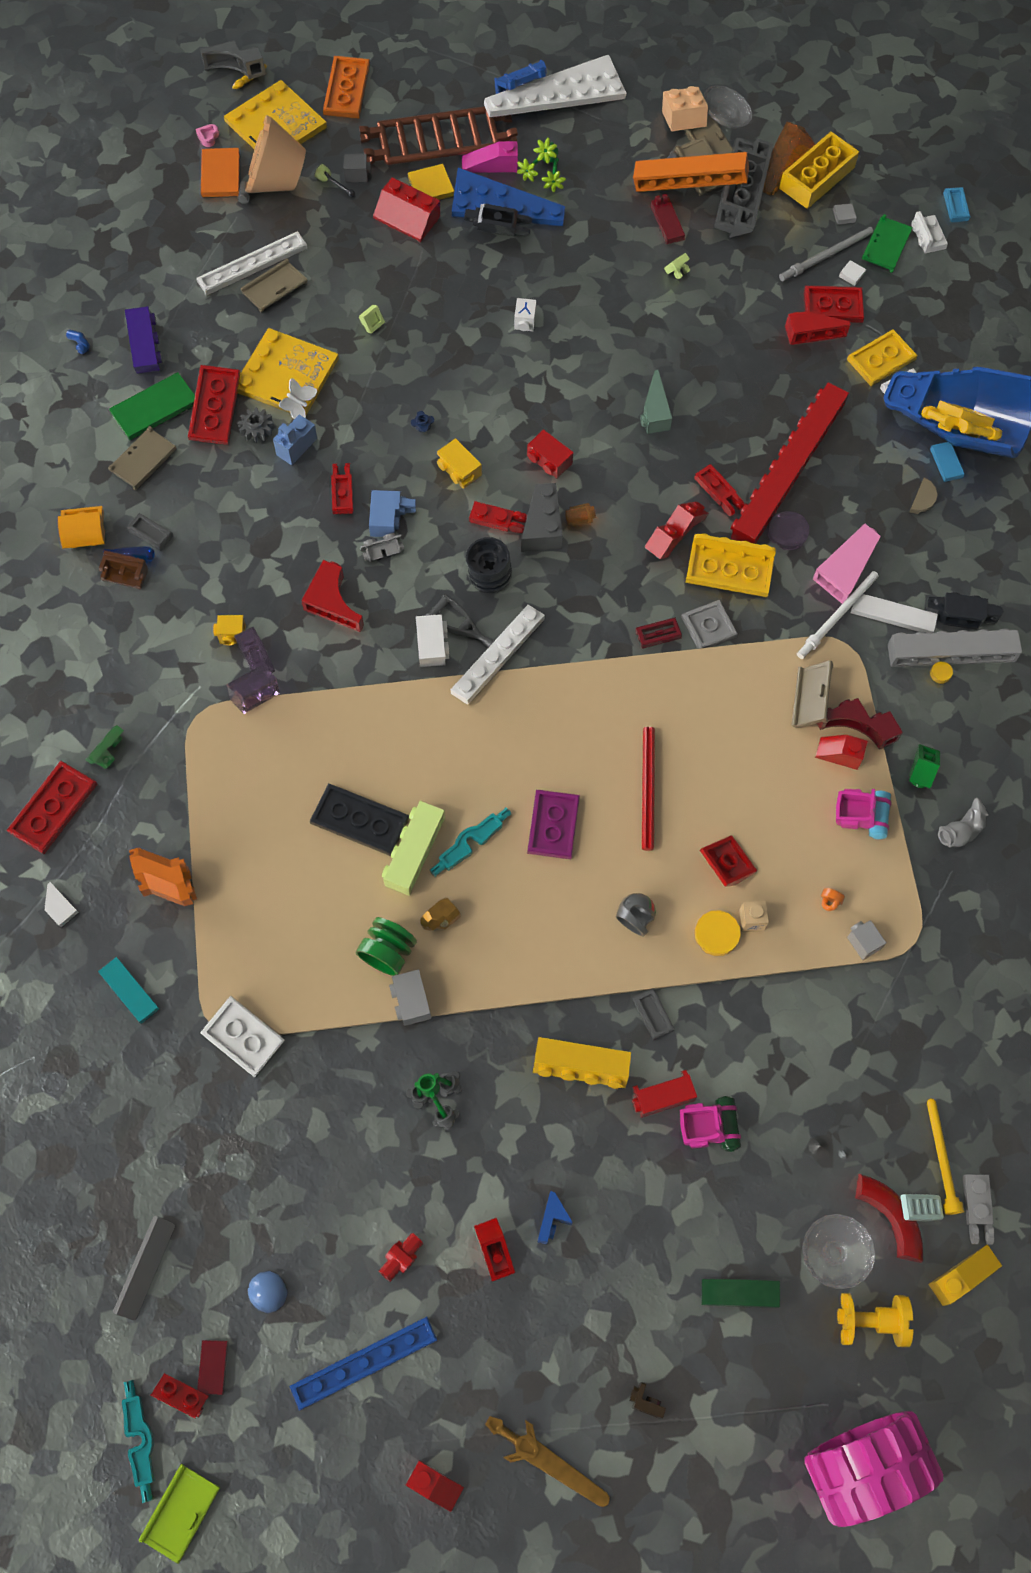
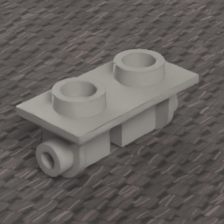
M395 533L384 535L383 540L376 541L374 538L364 541V545L360 547V550H365V553H362L364 561L368 560L371 562L383 558L381 552L383 549H385L386 556L401 553V550H404L403 543H398L401 534L395 535Z

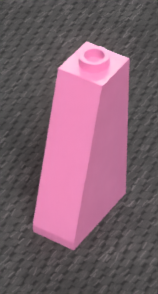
M864 524L816 569L813 580L843 604L855 588L881 536L875 529Z

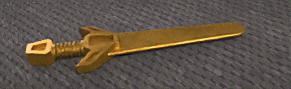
M491 1416L488 1418L485 1425L493 1435H503V1438H507L509 1442L515 1445L516 1453L503 1457L510 1463L526 1460L596 1505L605 1507L609 1504L610 1497L607 1492L536 1440L533 1425L525 1420L527 1435L519 1436L515 1432H511V1429L509 1430V1428L504 1427L505 1425H503L501 1419Z

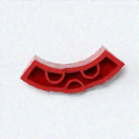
M858 1174L855 1199L867 1202L887 1217L896 1238L897 1258L922 1263L923 1242L917 1221L904 1219L901 1197L884 1183Z

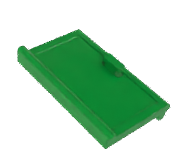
M884 214L879 219L862 256V260L890 269L889 272L893 273L913 227L886 218L887 215Z

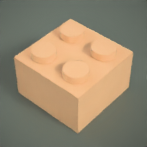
M690 86L686 89H671L663 92L662 113L671 132L707 127L708 105L699 87Z

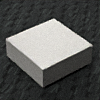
M850 260L840 272L839 277L855 286L865 274L866 269Z

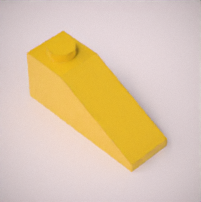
M987 1244L928 1285L942 1306L949 1305L975 1288L1002 1267V1264Z

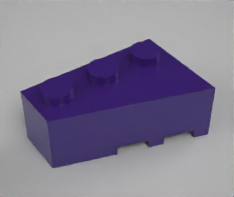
M148 306L125 309L133 367L136 373L159 371L160 363H163L161 351H158L157 344H160L155 328V325H157L155 313H151Z

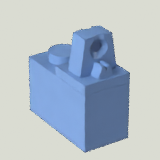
M299 414L289 426L283 423L278 428V434L273 438L276 455L290 465H293L317 440L315 424Z
M372 490L369 518L370 536L383 537L384 535L395 533V529H399L400 515L416 513V500L401 496L400 491Z

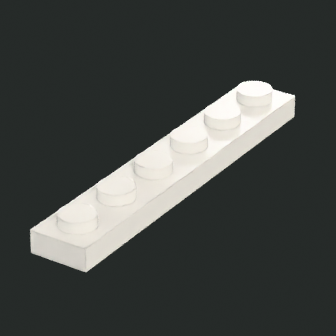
M527 605L451 688V694L468 705L545 620V615Z

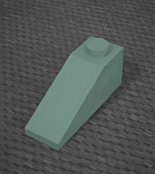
M654 370L644 405V412L640 416L642 427L645 426L647 434L671 429L672 416L659 370Z

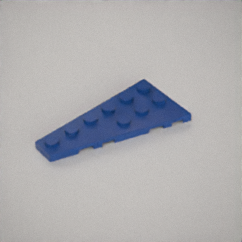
M458 168L452 205L453 217H464L466 209L476 210V207L480 208L481 204H490L516 209L518 214L531 217L532 224L563 226L565 206Z

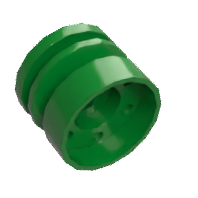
M376 917L372 922L373 927L368 929V934L373 939L364 938L356 950V955L368 965L390 976L399 975L405 964V960L401 955H410L412 952L411 948L416 945L417 940L399 924Z

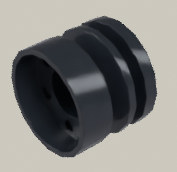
M493 537L478 539L470 545L466 552V563L472 585L484 593H495L504 589L512 578L510 553L507 546L501 540Z

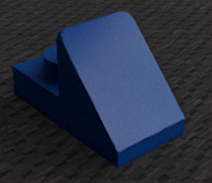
M552 1191L549 1193L537 1241L546 1245L548 1239L553 1240L557 1225L552 1224L553 1221L572 1225L573 1223L556 1193Z

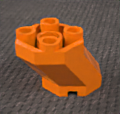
M141 848L129 850L135 879L142 884L138 885L144 897L154 894L182 906L191 905L193 900H197L194 886L192 887L190 881L192 879L191 872L184 859L180 860L178 857L170 860Z

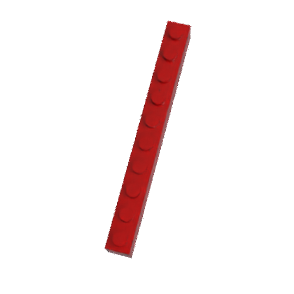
M829 382L824 389H819L815 397L817 399L816 402L810 403L806 411V417L802 416L798 422L797 431L793 430L788 438V445L782 446L778 454L780 456L779 459L773 460L769 468V474H764L760 481V488L754 489L750 497L751 502L743 506L740 512L742 516L740 519L736 518L730 528L733 530L731 539L748 541L753 544L757 543L843 409L849 392Z

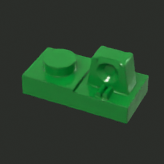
M118 725L114 726L85 760L90 764L96 763L107 769L115 760L107 748L111 745L115 747L122 740L120 735L124 730Z

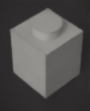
M871 920L865 924L860 921L850 928L852 931L847 937L862 960L881 950L886 944Z

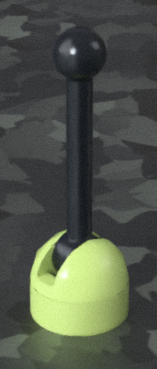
M321 164L316 169L315 177L322 182L330 180L347 192L349 197L355 196L354 190H349L331 177V171L324 164Z

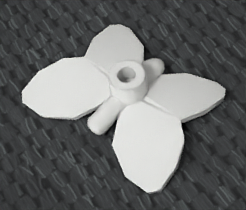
M290 379V393H287L288 398H284L279 402V407L285 411H290L294 419L299 414L306 418L305 409L302 406L306 407L307 403L304 401H310L316 396L317 389L311 386L301 387L295 379Z

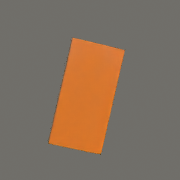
M334 56L323 115L360 118L370 59Z

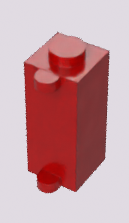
M687 1070L681 1071L682 1077L640 1090L638 1085L632 1086L634 1092L632 1104L635 1112H640L641 1118L694 1102L697 1094L690 1074L688 1075Z

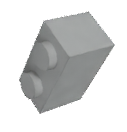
M419 969L392 976L393 984H390L389 987L392 998L397 997L399 1006H395L398 1020L403 1019L404 1026L431 1019Z

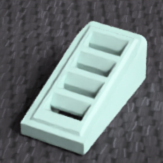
M901 1195L905 1220L930 1222L944 1218L939 1195Z

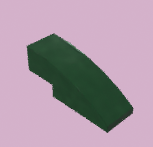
M702 1279L701 1305L779 1308L780 1281Z

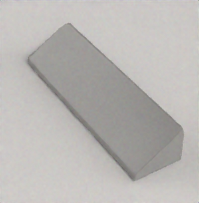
M157 1216L153 1217L114 1307V1314L131 1320L137 1318L175 1228L173 1223Z

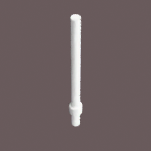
M872 571L814 635L809 636L805 641L806 644L797 653L800 659H804L811 650H815L821 643L820 640L879 577L877 572Z

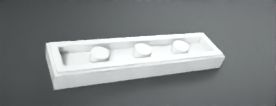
M862 594L852 605L851 609L852 614L926 633L934 632L938 616L936 613Z

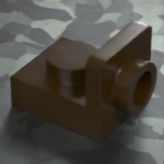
M640 1382L638 1387L634 1386L629 1400L633 1402L632 1409L663 1419L666 1408L660 1406V1400L647 1396L646 1400L642 1399L646 1383Z

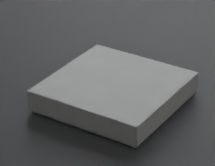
M720 600L683 613L681 616L697 649L713 647L734 639L738 635Z

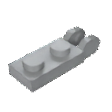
M965 1174L963 1175L966 1221L967 1225H969L971 1244L979 1243L980 1237L977 1225H984L985 1241L988 1245H993L994 1228L992 1225L994 1222L989 1175Z

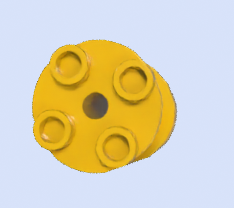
M841 1293L842 1309L838 1308L837 1321L843 1327L841 1330L842 1345H852L855 1327L875 1328L876 1332L881 1334H893L897 1347L911 1346L913 1329H909L910 1321H913V1311L909 1297L895 1295L892 1301V1308L876 1307L875 1312H857L854 1310L851 1294Z

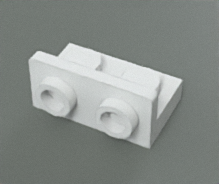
M921 211L916 212L912 221V230L916 232L918 243L922 246L924 253L946 249L948 243L936 216L923 217Z

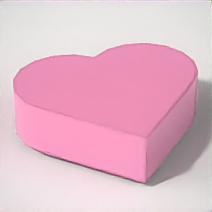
M209 124L195 129L203 146L211 147L215 144V139L219 136V130L216 125Z

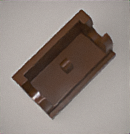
M104 551L99 565V571H102L101 580L137 589L142 588L148 573L145 560L110 551Z

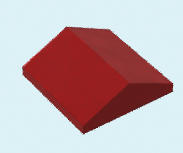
M732 835L699 850L725 887L735 886L757 872V869Z

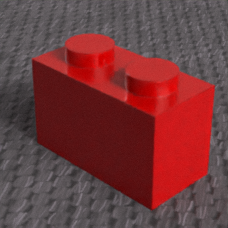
M544 429L527 444V456L530 461L540 465L547 474L554 476L556 479L573 464L574 452Z

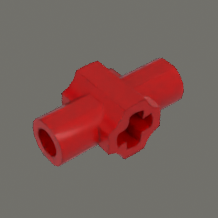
M411 1233L403 1243L401 1241L395 1243L386 1254L387 1262L381 1267L379 1273L389 1282L399 1272L404 1274L417 1259L415 1253L423 1245V1242L414 1233Z

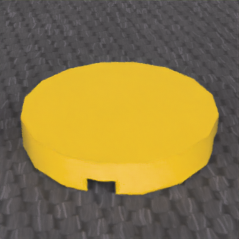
M721 910L703 914L694 930L697 944L705 953L713 956H724L731 952L737 946L741 936L740 926L736 919L729 913Z

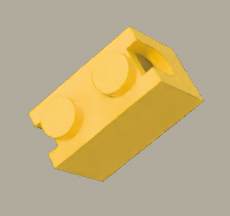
M456 438L437 451V455L440 457L437 461L439 468L442 471H446L455 484H459L463 489L482 476V464Z

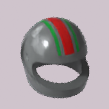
M633 893L622 900L616 918L626 928L644 937L648 933L646 929L647 924L655 919L656 908L648 896L642 893Z

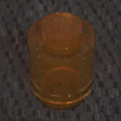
M589 503L571 506L565 510L568 526L573 525V527L590 524L596 518L594 506L590 507Z

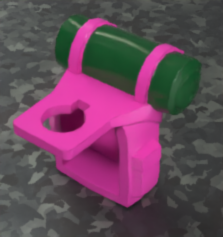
M723 1096L715 1100V1105L704 1106L703 1103L685 1105V1108L680 1110V1124L684 1144L693 1149L709 1147V1143H721V1148L729 1152L741 1148V1134H739L735 1099Z

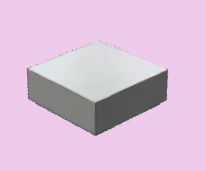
M852 203L834 205L833 212L837 225L856 222L857 217Z

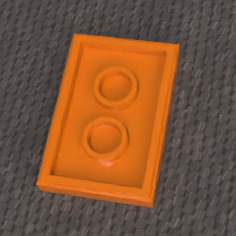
M239 148L202 149L201 196H238L240 178Z

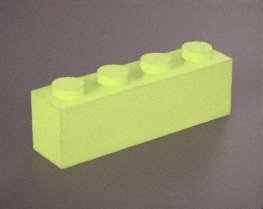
M419 801L417 807L414 806L409 816L411 821L408 827H403L400 835L402 840L399 846L395 845L391 854L393 859L390 866L386 865L382 873L386 887L408 896L411 894L445 819V810Z

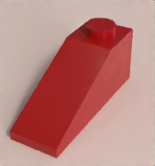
M808 311L794 312L788 314L785 328L790 345L847 337L850 321Z

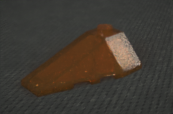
M786 122L771 153L763 188L764 193L769 195L775 194L779 190L783 172L815 145L804 127Z

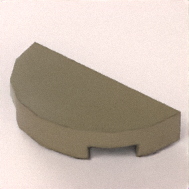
M923 478L909 513L919 514L920 512L931 510L937 500V490L930 480Z

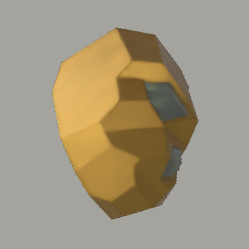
M445 897L433 905L421 917L420 922L424 930L447 929L461 917V914L457 907Z

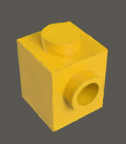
M217 615V623L213 625L214 636L218 637L220 644L227 646L245 644L246 623L243 615Z

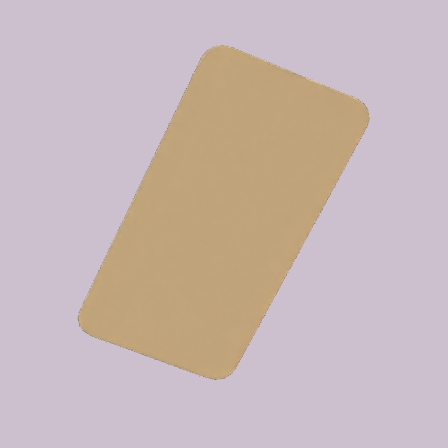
M824 636L815 650H811L804 659H800L797 653L809 638L800 637L501 670L493 676L468 705L451 694V688L463 676L456 675L229 700L208 706L195 716L187 729L185 740L192 882L197 900H194L198 988L203 1015L210 1021L227 999L232 996L279 1035L400 1021L395 1011V1006H399L397 997L392 998L389 987L390 984H393L392 976L373 968L356 955V950L364 938L373 939L368 934V929L373 927L372 922L376 917L399 924L416 938L417 943L411 948V954L408 956L401 955L405 960V964L399 974L419 969L431 1017L643 991L653 988L659 989L886 961L905 954L917 942L922 930V908L884 748L878 749L869 737L851 728L830 727L820 730L816 723L799 728L792 726L798 667L806 668L826 661H832L833 663L828 708H836L847 699L852 701L859 698L870 718L876 714L866 669L859 654L847 643L833 637ZM644 727L655 728L654 849L652 851L642 850ZM847 734L868 741L863 761L858 770L815 758L821 737ZM328 783L409 816L414 806L417 807L419 801L445 810L444 822L410 896L384 885L382 873L386 865L390 866L393 859L391 856L310 824V819ZM536 789L580 795L571 860L527 854ZM844 789H860L863 793L871 794V790L875 789V791L880 790L890 793L892 803L889 810L887 838L874 839L869 836V829L858 827V829H847L838 826L836 823L838 792L844 791ZM505 807L510 810L512 815L502 822V828L484 845H479L473 839L467 841L472 849L471 856L458 863L450 871L445 868L436 877L430 872V869L439 863V856L455 844L456 838L463 830L477 826L490 814L494 813L497 815ZM411 819L408 820V822H407V824H406L407 827H408V825H409ZM732 835L757 869V872L735 886L725 887L699 850ZM401 838L399 839L397 846H399L402 840ZM830 888L844 894L843 904L838 905L833 911L823 909V898L821 897L823 889ZM633 893H642L648 896L656 908L655 919L647 924L646 929L648 933L644 937L626 928L616 918L622 900ZM445 897L459 910L461 917L447 929L429 931L424 930L421 926V917L433 905ZM766 901L769 923L765 930L742 932L739 913L742 903ZM721 910L729 913L740 926L741 936L737 946L724 956H713L705 953L695 940L694 930L698 920L703 914L710 911ZM871 920L886 944L881 950L862 960L847 937L852 931L850 929L852 926L860 921L865 924Z

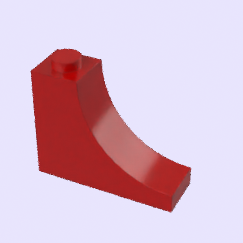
M323 560L301 600L304 611L361 632L364 627L363 616L350 609L340 595V588L344 578L342 567L336 562Z

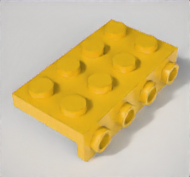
M704 533L695 534L685 583L768 597L776 548L766 544L758 545L748 541L730 540L727 537H713Z

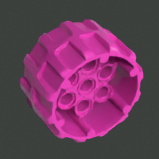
M912 1411L893 1413L857 1426L820 1444L804 1457V1464L829 1521L838 1527L857 1525L894 1512L929 1494L943 1481L942 1469L917 1415Z

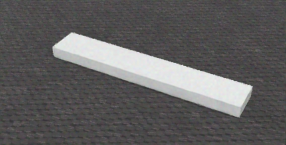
M297 231L197 277V282L207 296L306 250L307 244Z

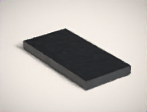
M328 783L310 819V824L391 856L395 845H397L400 839L402 829L409 820V815Z

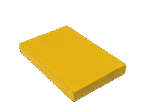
M892 329L848 355L847 361L870 386H873L915 361L918 355Z

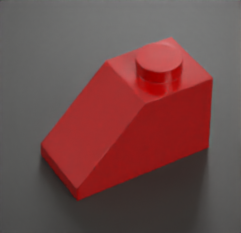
M847 734L821 737L815 758L858 770L863 761L868 741Z
M497 1218L475 1225L474 1229L491 1280L495 1281L514 1274L515 1270Z
M421 1460L418 1461L406 1483L407 1487L450 1512L464 1489L462 1485Z

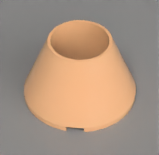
M266 115L263 121V130H260L248 172L249 180L246 182L245 192L294 191L302 171L306 149L271 116Z

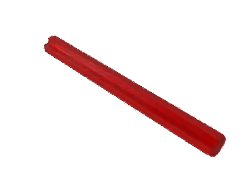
M644 727L642 850L652 851L654 849L655 728Z

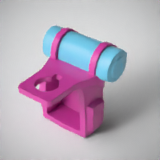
M844 789V791H839L836 803L837 825L847 829H858V827L869 829V836L877 840L887 838L889 810L892 803L891 794L886 791H875V789L871 790V794L863 793L860 789Z

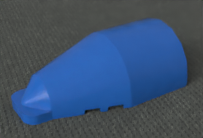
M973 367L972 370L963 371L953 369V372L942 373L940 371L919 373L900 371L892 376L884 394V402L887 408L901 411L904 416L954 446L1015 458L1023 450L1031 431V376L983 367ZM939 401L970 408L994 418L992 426L1001 429L1002 436L997 441H991L984 436H980V438L968 436L956 429L948 432L938 427V421L925 419L921 413L926 406L937 407Z

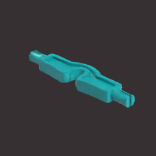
M505 807L497 815L494 813L490 814L477 826L463 830L456 838L455 844L439 856V863L431 868L430 872L436 877L445 868L450 871L458 863L471 856L472 849L467 841L473 839L479 845H484L502 828V822L512 815L510 810Z
M134 1380L123 1382L126 1399L122 1400L124 1434L126 1437L139 1435L142 1438L139 1446L128 1450V1458L133 1472L135 1487L140 1486L142 1503L153 1500L150 1483L155 1481L151 1460L154 1436L151 1427L145 1421L141 1396H136Z

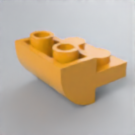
M102 506L61 510V515L58 516V530L63 549L105 544L104 510Z

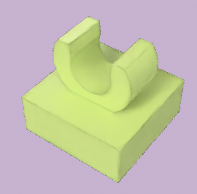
M684 253L664 267L666 273L669 274L674 271V276L677 279L683 276L680 269L683 270L684 274L688 273L690 268L684 264L689 260L688 255Z
M372 305L359 315L362 325L371 334L385 323L376 305Z

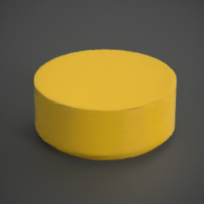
M942 661L935 663L930 670L932 680L939 684L947 683L953 675L952 667Z

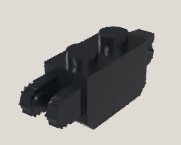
M481 204L480 208L476 207V210L466 209L464 220L473 222V225L477 226V230L508 236L530 234L529 228L516 226L517 222L530 224L532 223V218L518 214L516 209Z
M946 592L944 597H928L926 602V611L940 615L939 621L943 625L974 630L979 629L983 623H997L1004 612L1001 606L989 604L986 598L976 595H960L957 592Z

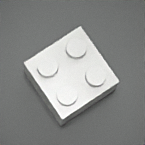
M442 615L416 616L420 667L445 665V659H449L448 642H444V638H448L447 621H442Z

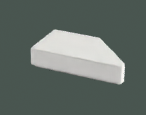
M51 882L47 884L45 911L62 927L79 912Z

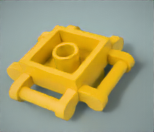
M939 401L937 407L926 406L921 413L925 419L938 421V427L948 432L956 429L968 436L975 438L984 436L991 441H997L1002 436V430L992 426L994 418L970 408Z

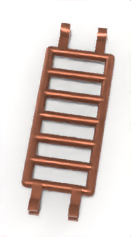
M485 106L381 120L377 122V127L359 126L361 143L368 142L373 138H380L382 149H364V154L367 155V162L373 164L375 161L384 160L386 165L464 155L496 142L517 141L516 136H518L517 128L497 133L495 121L512 122L511 115L489 117ZM486 114L492 143H481L475 115ZM468 117L474 145L463 146L457 118ZM450 119L456 148L445 149L439 120ZM432 122L438 150L427 152L421 123ZM414 124L420 153L409 154L403 125ZM396 127L402 155L391 157L385 128Z

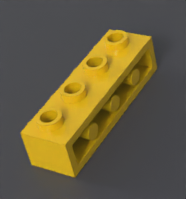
M538 1037L533 1073L542 1077H561L566 1081H585V1083L590 1085L603 1084L614 1089L626 1088L629 1078L631 1052Z

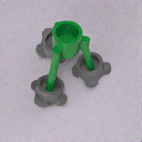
M453 1071L452 1073L441 1075L438 1073L434 1075L424 1074L406 1092L407 1098L413 1101L414 1108L421 1109L427 1102H434L437 1107L434 1114L435 1119L433 1120L435 1127L441 1126L445 1130H449L453 1127L455 1119L460 1115L457 1109L452 1110L450 1106H442L436 1096L440 1089V1094L444 1097H448L452 1093L459 1094L462 1091V1086L459 1083L460 1073Z

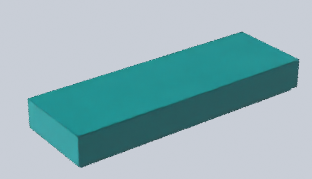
M117 957L98 971L140 1024L159 1010L157 1005Z

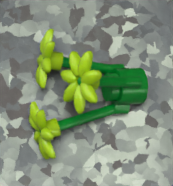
M547 138L545 143L539 139L537 141L539 147L533 149L534 152L540 153L539 156L531 164L528 163L526 158L523 163L518 161L517 164L521 169L517 173L523 174L524 181L529 178L531 182H534L533 176L538 175V172L533 170L535 165L542 159L547 164L553 162V173L548 171V177H542V181L546 182L544 188L551 187L552 192L556 191V187L563 189L564 186L561 183L566 178L559 177L560 171H557V164L559 162L557 145L550 142V138Z

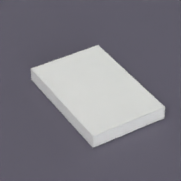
M232 996L227 999L200 1032L253 1077L258 1075L285 1041L284 1038Z

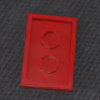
M805 286V311L850 321L851 323H863L862 287Z

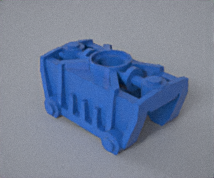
M539 60L538 63H530L525 68L510 74L505 73L504 76L494 78L496 94L507 89L512 90L519 85L532 82L534 79L545 77L547 70L544 61Z

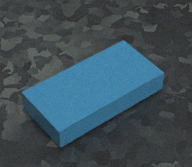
M963 187L945 188L943 194L950 222L969 221L971 216Z
M945 442L931 446L930 451L944 482L964 477V471L952 444Z

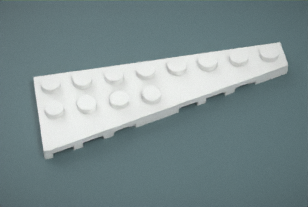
M605 55L520 85L512 90H506L484 99V106L489 117L622 100L626 98L627 93L610 56Z

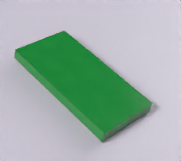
M177 372L109 408V411L127 438L132 440L143 434L149 426L154 428L193 407L195 395Z

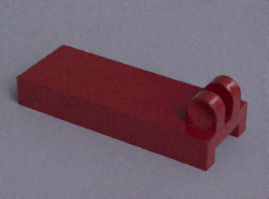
M662 194V198L659 195L655 196V200L651 201L650 206L666 244L684 241L685 233L667 194Z

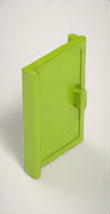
M180 1464L142 1532L139 1542L146 1543L179 1564L215 1499L220 1486L202 1477L184 1464Z

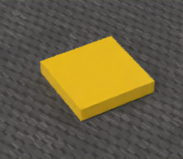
M443 164L408 172V179L413 188L438 200L454 196V189Z

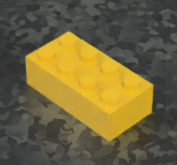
M829 132L783 172L779 189L808 209L855 168L859 151L833 132Z

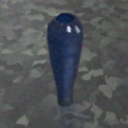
M147 546L103 550V553L104 551H110L143 559L145 563L153 561L155 557L154 550Z

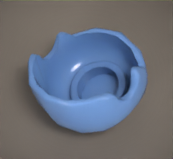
M265 1271L258 1273L251 1279L248 1296L250 1302L257 1310L270 1313L277 1311L284 1305L287 1289L283 1279L278 1274Z

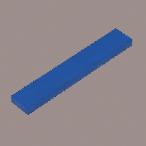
M425 1317L289 1387L300 1411L438 1340L428 1317Z

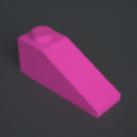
M517 141L496 142L463 155L462 169L472 173L517 172Z

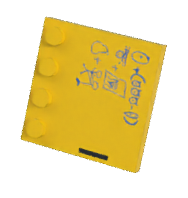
M282 80L224 115L225 122L253 149H255L260 130H263V121L266 115L271 116L300 144L327 128V122Z
M268 328L241 372L238 393L283 410L279 407V402L284 398H288L287 393H290L289 380L295 379L301 387L311 386L317 389L316 396L310 401H304L307 403L306 407L302 406L305 409V415H307L339 360L338 353Z

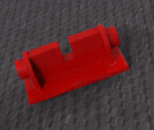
M165 1373L151 1393V1396L195 1419L196 1417L199 1418L202 1414L203 1405L209 1397Z

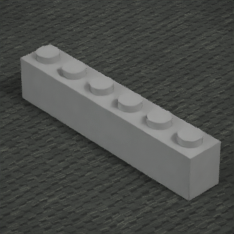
M1008 628L998 631L982 629L974 632H968L967 630L958 632L939 631L937 633L918 632L916 634L901 632L892 635L887 644L891 667L934 665L940 661L946 662L949 665L1016 662L1022 654L1018 630H1010Z

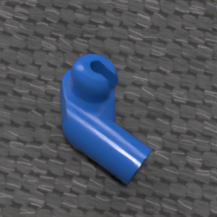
M71 329L67 331V338L78 343L76 349L80 354H85L86 351H89L90 345L83 333Z

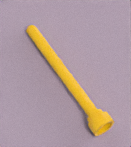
M930 1098L927 1100V1107L947 1198L944 1199L945 1215L964 1213L963 1202H960L959 1197H956L937 1103L934 1099Z

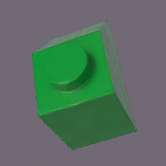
M921 744L918 745L909 774V781L914 786L931 788L940 767V751Z

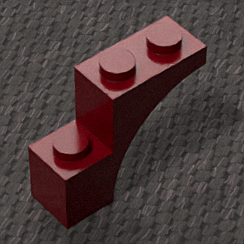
M859 698L852 701L847 699L833 709L829 707L827 709V723H816L820 730L830 727H847L857 730L869 737L878 749L897 742L903 734L890 711L884 714L879 712L870 718Z

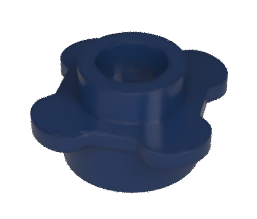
M423 411L417 412L415 419L411 420V425L419 432L428 431L431 424L434 423V417L426 415Z

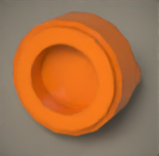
M824 888L821 894L823 898L822 907L827 911L835 910L838 905L843 904L845 899L844 894L830 888Z

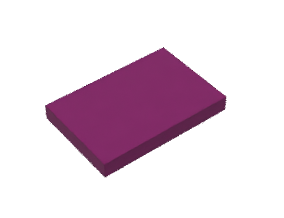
M536 789L527 854L572 859L580 795Z

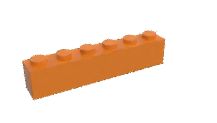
M747 152L636 161L633 174L636 192L744 184L748 181Z

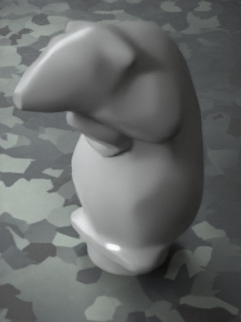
M975 798L971 808L962 820L950 822L946 826L939 827L938 837L943 845L948 847L965 846L980 834L986 827V817L989 815L982 801L979 798Z

